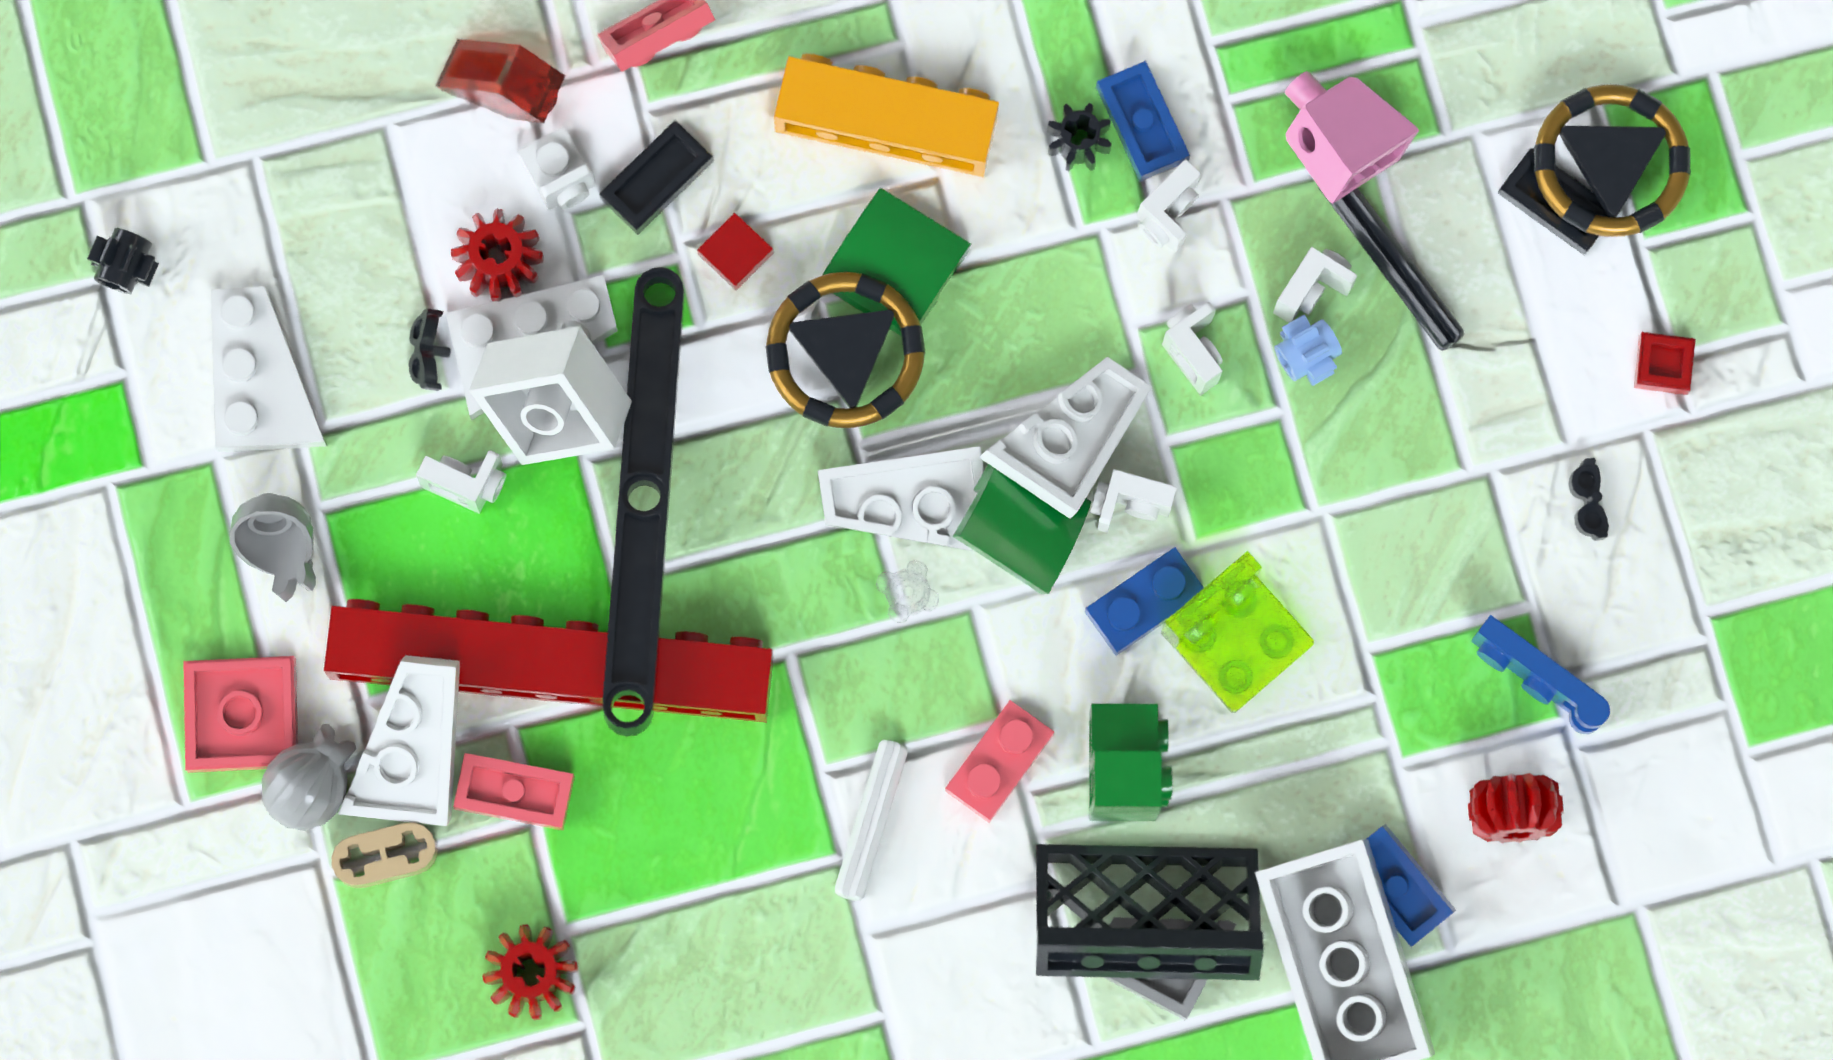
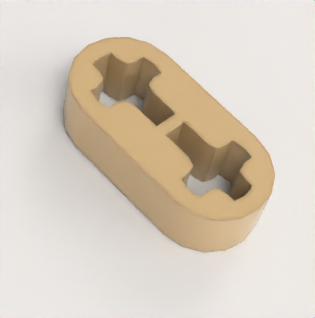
M415 822L402 823L350 836L342 840L333 851L331 865L335 875L345 885L352 888H367L419 875L427 871L434 864L438 855L437 842L432 833L423 825ZM409 834H413L418 842L427 843V849H423L418 853V862L410 863L405 855L389 858L388 851L405 846L404 837ZM354 848H359L364 856L378 853L381 855L382 860L371 862L364 866L365 874L360 877H356L351 869H343V862L351 859L350 850Z

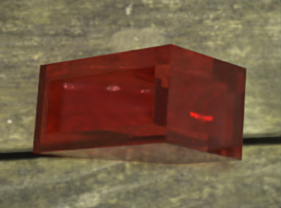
M457 39L436 83V87L511 120L544 123L548 114L557 103L558 92L565 79V75L521 45Z

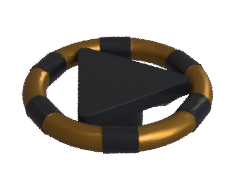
M1613 84L1584 88L1561 100L1548 114L1538 132L1534 146V173L1545 200L1562 220L1590 234L1605 237H1624L1637 233L1640 234L1659 224L1677 207L1686 191L1691 175L1690 148L1679 121L1661 101L1640 89ZM1615 104L1628 107L1653 121L1657 127L1569 126L1566 124L1570 119L1595 106ZM1559 135L1608 217L1596 215V213L1572 201L1561 188L1555 174V144ZM1665 137L1669 147V179L1663 192L1655 202L1629 216L1617 217L1662 139Z
M837 272L816 277L810 281L808 280L789 294L777 309L771 321L765 346L768 372L781 397L802 417L824 426L835 428L866 426L883 420L902 406L919 381L925 356L922 326L908 301L888 283L863 273ZM836 292H855L858 295L883 304L888 309L793 322L798 314L822 296ZM895 317L901 328L904 353L901 372L893 386L869 404L857 407ZM789 330L849 408H836L809 397L797 385L790 373L786 344Z

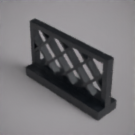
M1036 844L1035 976L1260 981L1264 942L1263 931H1261L1260 890L1255 872L1259 871L1258 849ZM1048 863H1071L1081 874L1067 886L1063 887L1048 874ZM1112 864H1126L1137 875L1123 887L1119 888L1102 872ZM1167 865L1182 866L1193 876L1179 888L1175 889L1157 873ZM1222 866L1246 867V879L1232 891L1214 877L1213 874ZM1091 881L1110 896L1094 911L1090 910L1074 896ZM1146 882L1165 897L1150 912H1147L1130 897ZM1201 884H1204L1221 899L1205 914L1185 898ZM1048 891L1054 895L1050 900H1048ZM1246 894H1247V903L1241 899V898H1242L1243 896H1245ZM1063 904L1082 919L1074 927H1048V916ZM1120 905L1136 918L1138 922L1130 928H1112L1102 919ZM1176 906L1194 923L1187 929H1168L1158 920ZM1231 907L1248 921V931L1224 930L1214 921Z

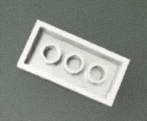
M1362 839L1255 872L1313 1060H1422L1435 1055L1369 841Z

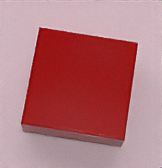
M734 212L697 249V254L737 291L774 254V251L763 238Z
M1641 332L1638 339L1633 388L1688 395L1691 390L1696 339Z

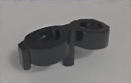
M429 308L423 310L421 315L414 321L410 330L409 340L414 345V353L409 360V373L411 379L416 384H419L421 389L442 390L441 384L437 383L438 376L434 356L449 358L451 354L450 347L433 345L439 317L444 313L442 310Z
M1587 458L1580 463V467L1571 473L1568 486L1570 493L1574 497L1584 501V506L1574 516L1577 530L1581 534L1591 537L1592 540L1599 541L1608 537L1609 524L1603 507L1598 503L1602 500V494L1599 492L1601 484L1600 470L1595 464V458Z

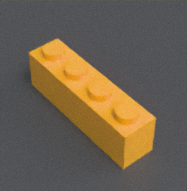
M803 54L801 59L788 56L774 114L775 132L979 177L985 176L999 110V102L990 100L989 94L973 88H961L958 93L938 89L937 83L922 77H907L906 81L887 78L882 70L866 65H856L853 70L832 66L833 62L830 59L816 54Z

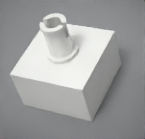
M568 321L567 326L562 322L555 331L487 343L469 392L522 465L616 448L632 401L590 341V331L578 322Z

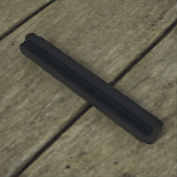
M1356 188L1333 204L1329 201L1437 348L1444 351L1459 342L1464 335L1463 328L1360 190Z

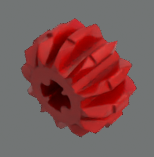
M495 209L493 212V222L487 224L480 213H475L472 219L476 231L473 232L467 228L460 227L456 234L464 245L451 249L450 255L452 260L462 263L455 270L456 278L459 282L471 280L469 290L471 295L475 297L481 295L488 286L492 302H499L501 300L502 288L506 287L510 288L511 294L514 297H519L523 293L518 281L522 279L528 283L535 284L538 280V275L531 266L544 262L543 251L532 248L540 241L537 230L523 231L525 219L520 214L512 217L506 225L502 209ZM498 247L501 253H505L507 260L497 264L493 258H490L488 251Z
M1511 773L1507 776H1493L1489 780H1480L1469 790L1468 816L1469 821H1472L1473 834L1487 842L1499 841L1502 844L1506 842L1521 843L1527 840L1538 841L1541 837H1551L1562 827L1561 814L1564 813L1563 796L1559 793V783L1544 774L1532 775L1527 773L1515 775Z
M525 924L520 926L519 935L521 943L517 945L514 944L512 938L507 933H502L499 936L501 944L508 950L507 953L503 956L496 951L489 950L485 958L490 963L501 968L497 971L484 973L482 977L485 984L495 985L504 983L490 997L495 1005L504 1003L514 995L509 1005L508 1014L513 1018H518L522 1013L525 1002H528L530 1016L536 1021L542 1018L541 1001L546 1000L555 1012H559L563 1008L561 1002L553 993L558 989L566 994H574L576 986L568 980L561 979L560 976L572 974L578 971L579 968L578 963L574 960L557 962L571 948L566 940L557 942L548 950L553 936L552 929L543 927L537 941L533 942L529 925ZM528 959H533L538 967L545 968L544 977L537 975L536 978L539 980V983L533 986H528L523 978L516 977L518 967L524 970L525 967L522 963Z

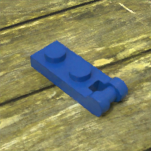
M1492 615L1488 617L1471 640L1472 643L1479 647L1477 655L1488 665L1501 672L1507 667L1524 680L1521 686L1533 698L1546 705L1552 700L1569 713L1570 725L1576 732L1586 735L1594 733L1607 721L1610 715V706L1603 696Z

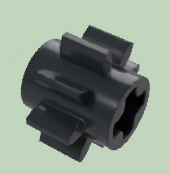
M1091 103L1085 107L1084 111H1073L1068 104H1065L1062 122L1049 121L1047 124V132L1059 138L1048 146V155L1056 156L1061 154L1066 160L1065 171L1069 172L1074 164L1083 163L1092 171L1095 169L1096 152L1109 154L1111 151L1112 143L1100 137V135L1105 134L1110 129L1111 121L1110 119L1098 121L1092 114L1093 104ZM1078 130L1087 132V138L1083 139L1081 145L1071 143L1072 136L1074 137Z
M114 228L108 240L97 235L87 257V260L91 261V265L97 268L94 280L124 294H132L137 283L149 287L159 265L155 261V257L149 255L153 244L146 238L121 228Z

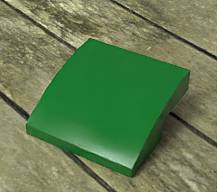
M880 187L849 231L822 275L837 272L863 273L888 283L908 301L921 325L937 303L940 292L967 256L971 243ZM855 292L832 293L863 313L888 310L883 304L858 295ZM894 317L890 330L901 336V328Z
M988 464L973 489L978 494L952 537L1038 593L1049 594L1077 541L1092 501L1086 498L1078 512L1069 519Z

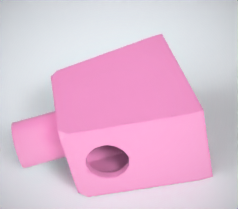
M1306 71L1294 79L1285 90V94L1300 109L1286 132V140L1325 197L1332 204L1398 162L1419 132V129L1356 77H1348L1329 90H1326L1309 71Z

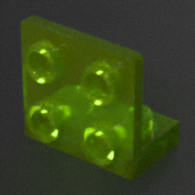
M1248 550L1168 618L1161 630L1163 637L1231 713L1238 712L1311 649L1314 644L1313 638L1258 578L1262 566Z

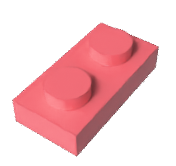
M658 0L598 33L597 36L605 52L623 72L630 67H638L648 63L657 52L677 41L693 38L701 31L702 27L715 21V18L705 0Z
M1009 700L948 783L945 791L990 823L1054 736L1055 732Z
M465 753L453 807L459 811L564 831L575 776L572 773Z

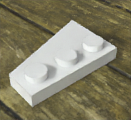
M604 275L522 294L519 297L501 299L499 302L493 301L446 313L471 420L484 413L469 392L487 343L555 331L562 322L567 326L568 321L584 325L590 331V341L593 345L598 344L617 332Z
M265 286L210 289L215 449L218 452L326 447V442Z
M1106 357L1038 412H1035L1007 436L992 445L979 458L1071 519L1080 509L1152 386L1109 357Z
M980 446L818 470L825 525L974 551L952 536L978 494L973 489L984 472L983 461L979 458L982 455Z
M404 656L396 671L370 740L362 754L356 774L338 814L441 826L449 824L452 815L460 661Z

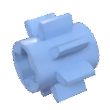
M1303 314L1282 327L1283 331L1280 332V335L1284 341L1274 346L1280 364L1293 381H1297L1306 375L1310 384L1314 386L1334 374L1337 366L1333 359L1342 355V349L1334 332L1323 319L1310 325L1308 319Z

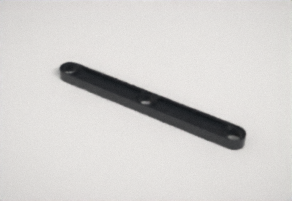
M663 267L651 268L644 272L637 280L635 287L627 395L632 402L624 422L602 704L604 719L608 727L616 734L626 737L638 735L648 728L654 715L685 302L682 280L671 269ZM664 283L672 287L676 294L671 303L666 306L657 307L651 305L645 299L646 290L653 284ZM639 486H649L657 490L660 500L654 508L641 511L635 509L629 503L630 493ZM625 695L636 696L644 704L642 715L631 722L620 721L612 712L615 701Z

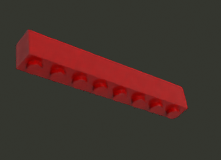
M348 599L346 607L331 606L323 670L330 680L391 686L401 660L405 655L460 661L458 690L460 693L603 707L608 633L598 632V624L586 621H566L565 628L545 627L544 619L526 615L511 616V623L489 621L488 613L475 610H457L456 618L434 616V608L414 604L402 605L401 612L379 610L380 603L363 599ZM688 631L676 632L675 639L659 638L654 712L767 723L774 660L773 650L763 648L762 640L749 637H731L730 645L708 643V635ZM625 695L618 698L612 708L644 711V704L636 696Z

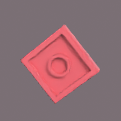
M294 656L183 661L185 770L188 773L267 769L270 762L282 750L298 744L296 658Z

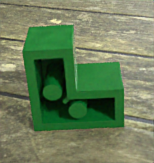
M1091 703L1089 710V821H1156L1161 808L1168 807L1169 800L1172 799V766H1162V752H1168L1169 727L1168 719H1158V704Z

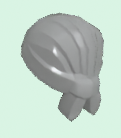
M273 493L261 494L241 504L232 516L230 527V544L236 555L247 565L261 572L274 575L272 592L285 602L293 597L297 581L306 590L313 591L316 585V576L312 568L313 562L311 559L314 536L311 517L305 507L290 497Z
M322 724L315 734L313 742L296 744L282 750L270 762L263 775L262 802L270 817L286 828L306 831L324 825L338 812L346 796L347 775L344 763L357 748L355 743L349 740L340 743L335 742V732L330 724Z

